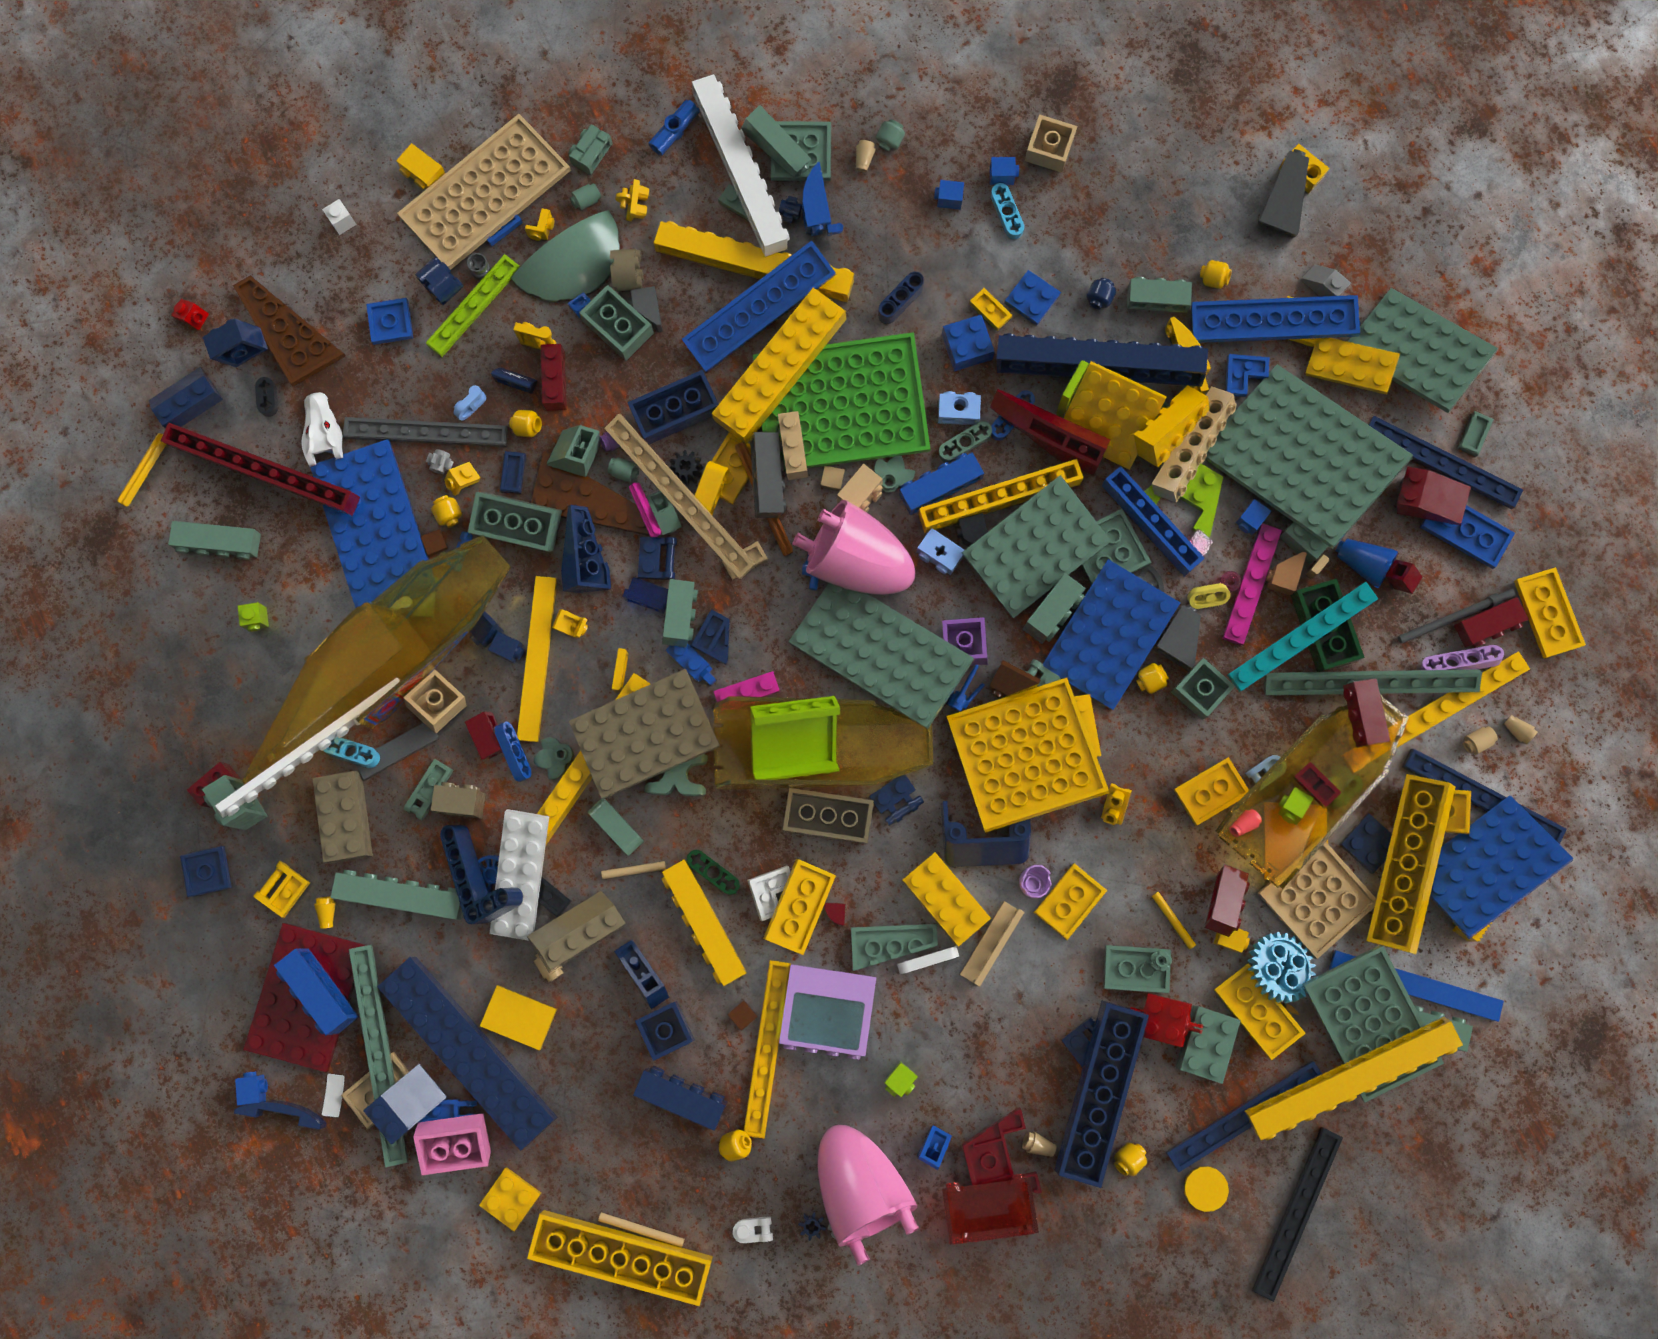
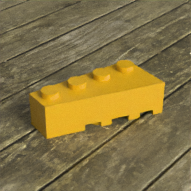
M1187 385L1171 400L1169 408L1163 407L1154 421L1150 419L1145 423L1146 428L1142 432L1138 430L1134 433L1138 456L1156 467H1159L1162 462H1166L1173 449L1181 445L1186 434L1193 431L1198 420L1208 413L1210 408L1208 396Z

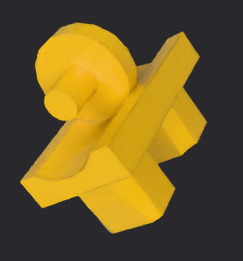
M633 180V185H630L629 194L627 188H622V193H617L615 200L620 203L621 209H626V204H628L627 221L632 222L633 218L644 219L647 213V206L637 204L638 199L646 201L649 195V188L641 186L640 180Z
M1111 783L1101 816L1104 822L1111 825H1121L1123 823L1132 790L1123 789Z

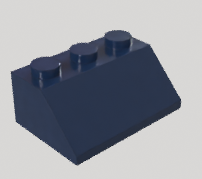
M199 367L151 398L149 403L151 410L164 428H166L168 422L182 427L222 401L223 398L202 367Z

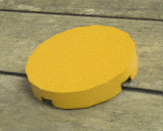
M1199 1166L1191 1170L1186 1176L1184 1194L1188 1202L1196 1209L1204 1212L1215 1211L1226 1202L1229 1193L1228 1183L1224 1175L1217 1169L1209 1166Z

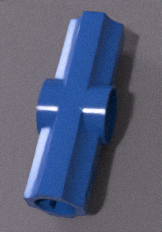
M685 100L674 114L666 117L663 127L648 143L656 154L662 156L675 140L682 138L684 130L700 113L695 103L691 100ZM672 126H678L676 129H670Z

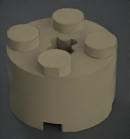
M636 249L611 250L610 259H613L614 263L610 265L612 285L615 288L614 291H630L642 288L644 274L643 269H640L641 251Z

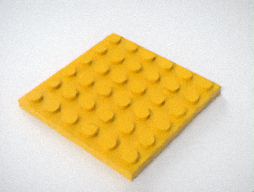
M1067 678L947 716L985 833L1109 794L1108 786Z

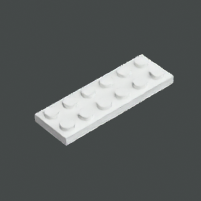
M509 809L505 811L495 890L517 887L523 893V901L520 906L491 921L489 934L529 941L527 936L534 932L549 816Z

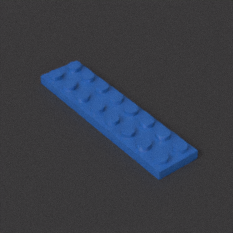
M811 240L682 338V340L707 373L800 303L812 288L817 290L833 278L836 272Z
M1358 295L1191 303L1192 334L1199 343L1359 337Z

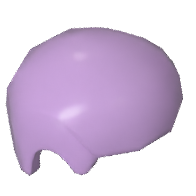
M1032 865L1025 868L1019 878L1022 893L1029 898H1041L1046 895L1052 885L1050 871L1043 865Z

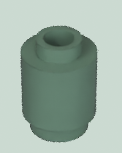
M594 183L591 185L587 184L571 192L572 197L570 201L575 209L579 208L582 211L597 203L598 199L601 198V194Z
M620 457L617 459L612 458L608 466V473L612 474V477L630 483L633 479L636 480L640 471L635 462Z

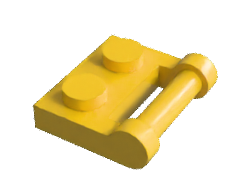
M523 322V324L515 323L513 330L520 344L540 350L541 345L557 344L551 337L552 333L549 327L543 326L539 329L527 322Z
M279 861L276 864L277 868L261 890H257L253 897L280 917L285 918L311 882L284 862ZM285 873L287 875L269 899L267 897L268 893L282 874Z

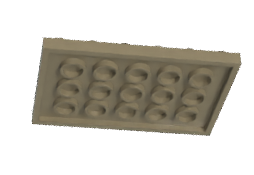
M686 669L569 721L601 799H605L720 747Z

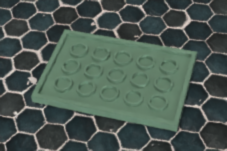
M1393 288L1387 292L1362 323L1359 337H1351L1348 341L1399 353L1400 357L1392 381L1447 413L1452 410L1498 350L1497 347Z
M1060 475L961 553L1008 614L1014 618L1054 587L1065 573L1069 575L1111 542V540Z
M1379 945L1303 983L1343 1064L1424 1026L1383 945ZM1439 1056L1431 1064H1422L1412 1073H1403L1397 1076L1395 1081L1391 1083L1384 1082L1378 1085L1374 1091L1369 1093L1363 1092L1359 1095L1364 1102H1367L1444 1064L1441 1056Z

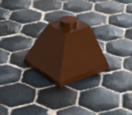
M1003 660L988 689L991 690L990 694L1001 699L1002 697H1008L1036 688L1041 680Z

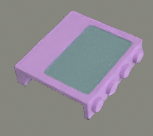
M791 964L779 1044H783V1048L796 1050V1046L805 1047L804 1051L817 1053L818 1049L826 1050V1055L839 1056V1053L848 1054L847 1058L860 1060L861 1056L866 1055L876 977Z

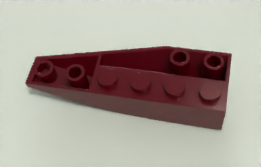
M997 389L990 405L994 412L1056 459L1063 462L1077 459L1081 470L1092 475L1095 474L1110 439L1000 389Z

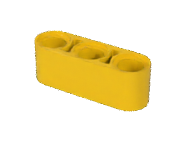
M709 461L701 477L695 497L713 516L728 477L729 468Z

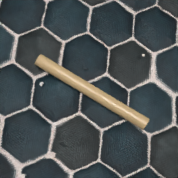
M602 1212L599 1216V1222L681 1248L685 1240L684 1238Z

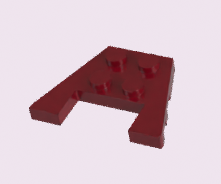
M1020 1107L962 1143L973 1189L1042 1193L1036 1171L1014 1176L1004 1134L1026 1129Z

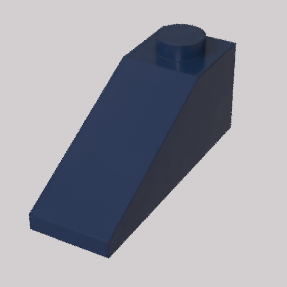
M630 940L614 951L651 1009L669 998L664 984L633 940Z

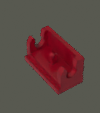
M484 711L465 721L482 760L488 757L491 759L503 753L495 735V727L498 724L492 712Z

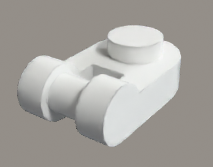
M771 1217L739 1220L733 1227L735 1240L740 1243L772 1241L773 1233L770 1232ZM755 1226H761V1233L755 1234Z

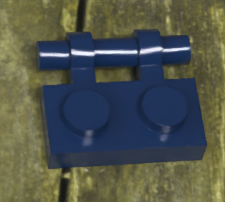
M905 773L869 796L871 800H874V805L880 814L889 810L891 815L885 818L889 826L895 822H900L903 820V816L911 811L915 812L918 810V806L924 803L920 795L915 799L910 797V794L916 791ZM904 799L907 804L896 810L894 805Z

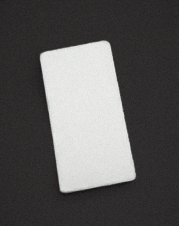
M327 1075L326 1093L322 1110L323 1116L339 1117L345 1078L343 1075Z

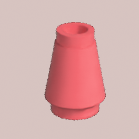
M1254 809L1245 810L1229 827L1230 833L1234 837H1239L1257 829L1262 822L1261 816Z

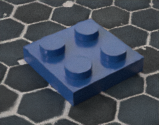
M1028 270L1006 298L1004 304L1037 326L1058 299L1061 292Z
M407 298L366 304L373 345L413 339L409 301Z

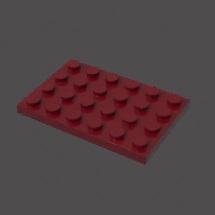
M282 923L243 1050L328 1072L340 1033L326 1036L316 1029L315 1020L312 1016L309 1017L302 1009L303 1004L299 999H295L289 992L290 986L286 981L280 980L276 974L278 970L274 965L294 949H309L347 1001L350 1002L355 983L349 949L366 946V944Z

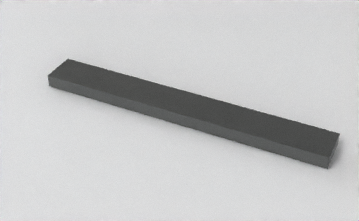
M345 417L343 429L344 439L378 441L389 439V441L491 447H507L508 427L504 425Z

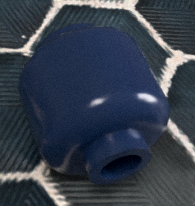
M1107 278L1094 280L1086 294V298L1090 302L1089 305L1097 310L1108 308L1116 295L1114 283Z

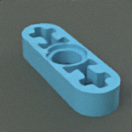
M997 183L991 191L992 202L1006 235L1011 239H1018L1023 234L1024 223L1009 187L1004 183ZM998 190H1000L1001 193L1004 192V202H1002L1001 196L999 194L996 195ZM1010 207L1013 213L1011 215H1004L1002 209ZM1013 219H1014L1013 224H1014L1015 228H1018V232H1015V230H1011V228H1012V222H1011V221H1012Z
M337 737L331 741V745L335 743L340 747V750L334 747H328L323 750L331 757L366 768H373L380 761V755L374 748ZM355 747V753L352 756H346L347 749ZM361 754H364L366 756L372 755L373 757L372 759L366 760L363 756H361Z

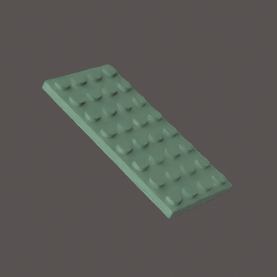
M828 583L789 640V643L927 730L974 661L972 656L869 594L845 589Z

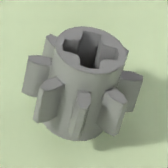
M438 449L433 454L429 453L426 460L428 465H430L429 470L438 474H444L453 465L450 454Z

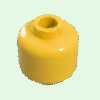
M1210 260L1206 266H1202L1200 277L1203 278L1205 286L1221 289L1224 285H1228L1232 269H1229V265L1225 262Z
M518 410L510 418L509 425L516 436L534 437L540 432L542 422L536 412Z
M445 495L433 501L434 505L431 507V511L439 525H447L449 528L459 523L458 519L462 516V511L455 498Z
M1151 663L1138 671L1139 679L1136 682L1142 691L1146 689L1149 694H1153L1167 686L1166 680L1169 677L1161 664Z
M734 1130L726 1133L720 1139L719 1152L722 1157L731 1162L743 1159L751 1152V1139L743 1130Z
M1126 1143L1114 1155L1116 1169L1124 1176H1135L1147 1164L1146 1151L1140 1144Z

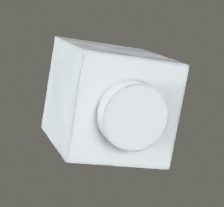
M340 199L322 209L339 235L356 225Z

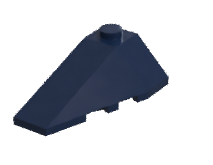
M568 506L561 568L562 588L565 592L584 593L611 589L609 566L607 562L604 563L600 551H603L601 544L598 545L594 533L596 530L588 507Z

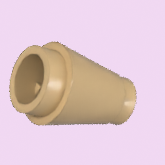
M860 140L859 144L856 145L857 171L867 172L876 150L873 142Z
M1513 715L1503 724L1520 743L1523 742L1526 745L1538 733L1534 726Z
M1034 1131L1025 1134L1022 1148L1027 1153L1054 1156L1056 1144H1053Z

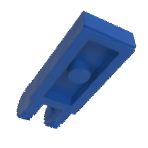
M444 1099L419 1122L476 1115L474 1113L460 1115V1106H477V1100L460 1101V1099Z

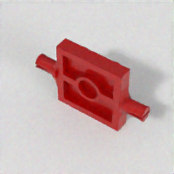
M1148 993L1143 1010L1131 1007V1009L1149 1015L1143 1035L1144 1038L1183 1047L1185 1036L1189 1031L1200 1034L1203 1031L1197 1029H1203V1024L1191 1022V1003Z

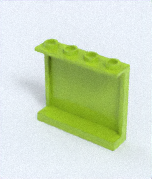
M835 696L750 706L752 773L756 782H768L770 780L789 779L800 776L806 777L822 773L829 774L839 771L836 762L837 715H840V706Z

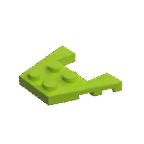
M1200 463L1196 476L1193 480L1189 481L1186 492L1182 497L1180 496V499L1202 512L1192 530L1208 539L1212 532L1223 476ZM1152 485L1144 491L1155 504L1158 503L1161 497L1154 495Z

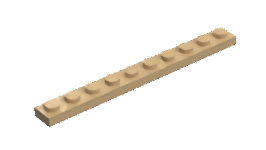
M618 414L604 429L736 576L742 579L756 566L755 562L621 414Z

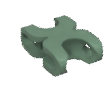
M703 754L665 771L660 781L648 782L644 787V792L654 795H669L677 787L678 792L683 796L706 795V788L704 786L691 783L688 780V772L693 766L705 765L708 761V756Z

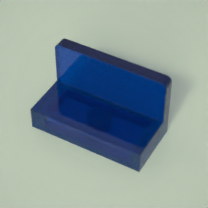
M634 577L629 589H625L623 598L625 601L664 614L668 589Z

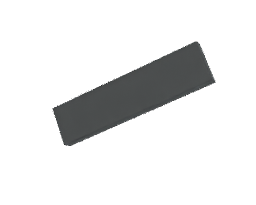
M422 723L375 749L380 755V761L375 767L366 768L355 765L363 780H367L440 738L437 733L435 734L427 725ZM364 755L363 757L368 760L372 759L373 756Z

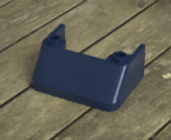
M947 801L941 803L944 860L950 867L1016 865L1026 862L1029 858L1030 819L1011 824L1009 827V837L967 839L966 829L961 823L948 821Z

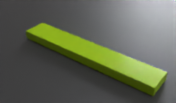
M504 254L427 340L426 345L443 357L510 282L511 277L520 266Z

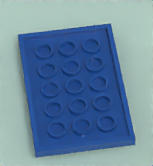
M1108 559L1045 659L1043 667L1057 674L1062 679L1067 678L1071 685L1114 710L1181 602Z
M1509 795L1472 823L1469 834H1458L1441 847L1430 898L1470 939L1571 863L1573 857Z

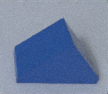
M933 1125L917 1154L918 1159L938 1170L952 1136Z

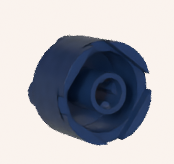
M437 257L432 258L415 274L421 284L430 294L436 296V300L443 306L464 286L457 277L450 273L449 267Z

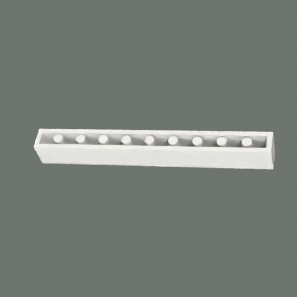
M714 74L692 81L694 98L764 256L786 250L787 242L790 240L786 228L783 229L781 225L782 218L780 213L775 212L773 197L771 195L768 196L766 192V182L764 178L761 179L759 176V166L757 162L752 160L753 155L750 146L745 145L744 133L742 129L739 130L737 127V117L735 113L732 114L730 111L731 105L728 97L724 98L721 82H717Z

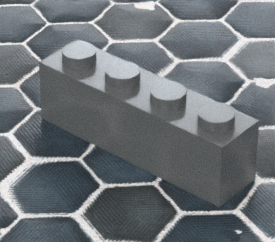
M754 432L750 438L755 518H780L786 511V500L783 499L785 480L781 476L784 462L783 459H780L782 440L779 439V432Z

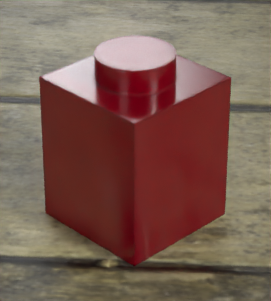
M1395 559L1385 576L1394 589L1413 594L1422 579V575L1413 563Z

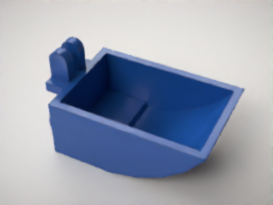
M819 161L812 168L805 182L802 196V215L806 234L818 236L827 230V236L842 233L843 225L841 223L831 225Z

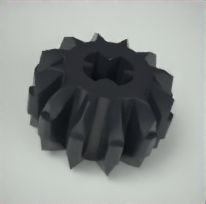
M686 450L683 451V456L676 453L677 460L670 459L672 466L669 468L682 482L685 480L686 486H689V480L696 483V477H702L700 470L704 469L703 464H700L701 458L695 457V452L693 451L689 456ZM686 465L690 469L686 471V469H683V466Z

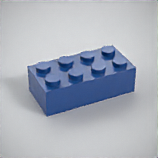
M294 949L274 965L278 970L276 971L277 976L283 982H287L290 986L289 992L295 999L301 1001L303 1011L307 1016H312L316 1022L315 1027L321 1034L326 1036L339 1034L359 1018V1015L309 949Z

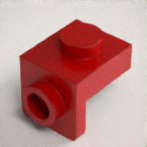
M180 299L174 306V311L171 314L176 320L187 323L197 330L201 329L209 315L208 312L195 303Z

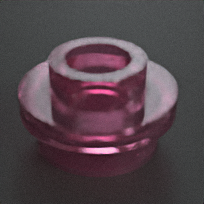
M1227 571L1221 576L1220 583L1226 585L1228 590L1233 592L1241 586L1242 580L1237 572ZM1227 579H1232L1234 584L1229 585Z

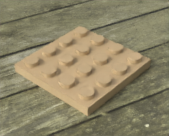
M1319 837L1257 893L1298 941L1302 942V945L1308 949V952L1314 959H1318L1368 914L1375 907L1376 898L1322 837Z

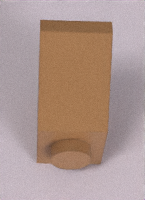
M1301 552L1277 564L1272 570L1269 569L1266 576L1267 588L1289 596L1293 594L1297 589L1307 553Z

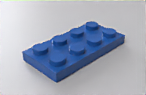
M1467 505L1461 526L1424 519L1420 526L1423 530L1491 569L1496 568L1515 534L1513 531Z

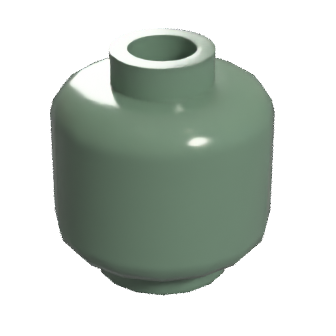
M892 119L884 121L876 135V139L880 143L879 147L888 152L890 149H898L905 136L904 126Z

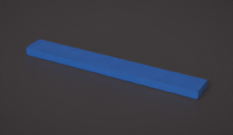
M1334 950L1329 970L1356 956ZM1396 969L1408 995L1499 1022L1504 1003L1503 1000Z

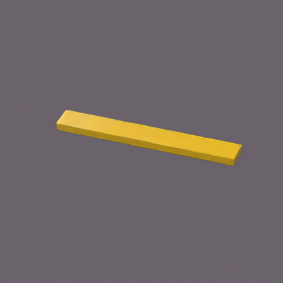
M540 576L535 578L517 732L519 741L539 743L557 578Z
M772 960L769 962L744 1132L750 1137L765 1139L791 963Z

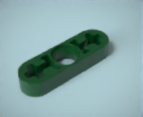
M692 850L689 852L687 863L692 869L728 895L736 894L739 891L740 882L734 875L702 851ZM698 854H700V860L703 861L705 864L707 860L710 861V863L705 866L703 872L700 871V869L702 868L700 864H692L693 859L691 857L693 855L697 856ZM712 866L718 867L720 871L719 876L714 879L710 878L707 874L708 869ZM724 872L727 874L724 877L726 880H735L734 885L736 888L734 890L729 889L727 891V885L722 881L720 885L717 884V881L722 878Z

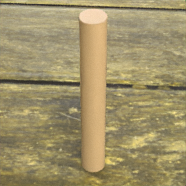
M665 861L605 870L601 871L602 879L666 870Z

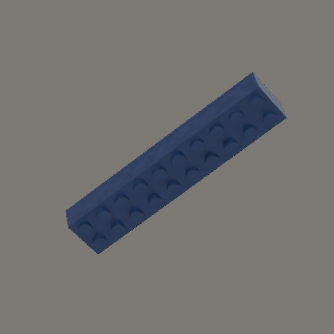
M1006 333L999 335L997 373L1072 378L1078 365L1083 360L1089 364L1092 361L1135 382L1202 387L1207 373L1208 348H1203L1199 345L1182 347L1179 344L1161 346L1159 343L1146 345L1136 341L1119 343L1116 340L1099 342L1097 339L1083 341L1073 337L1066 339H1057L1054 336L1036 338L1034 335L1021 337Z
M409 957L377 986L520 1151L526 1148L558 1118L417 957Z

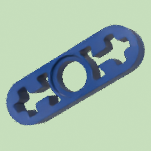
M1023 390L1016 396L1020 399L1029 397L1028 402L1034 405L1035 396L1031 391ZM999 416L991 426V437L995 440H1003L1015 427ZM1005 422L1007 425L1004 427L1003 433L997 434L995 427L1000 428Z
M507 721L495 727V735L514 779L521 782L530 778L532 774L531 768L513 726Z

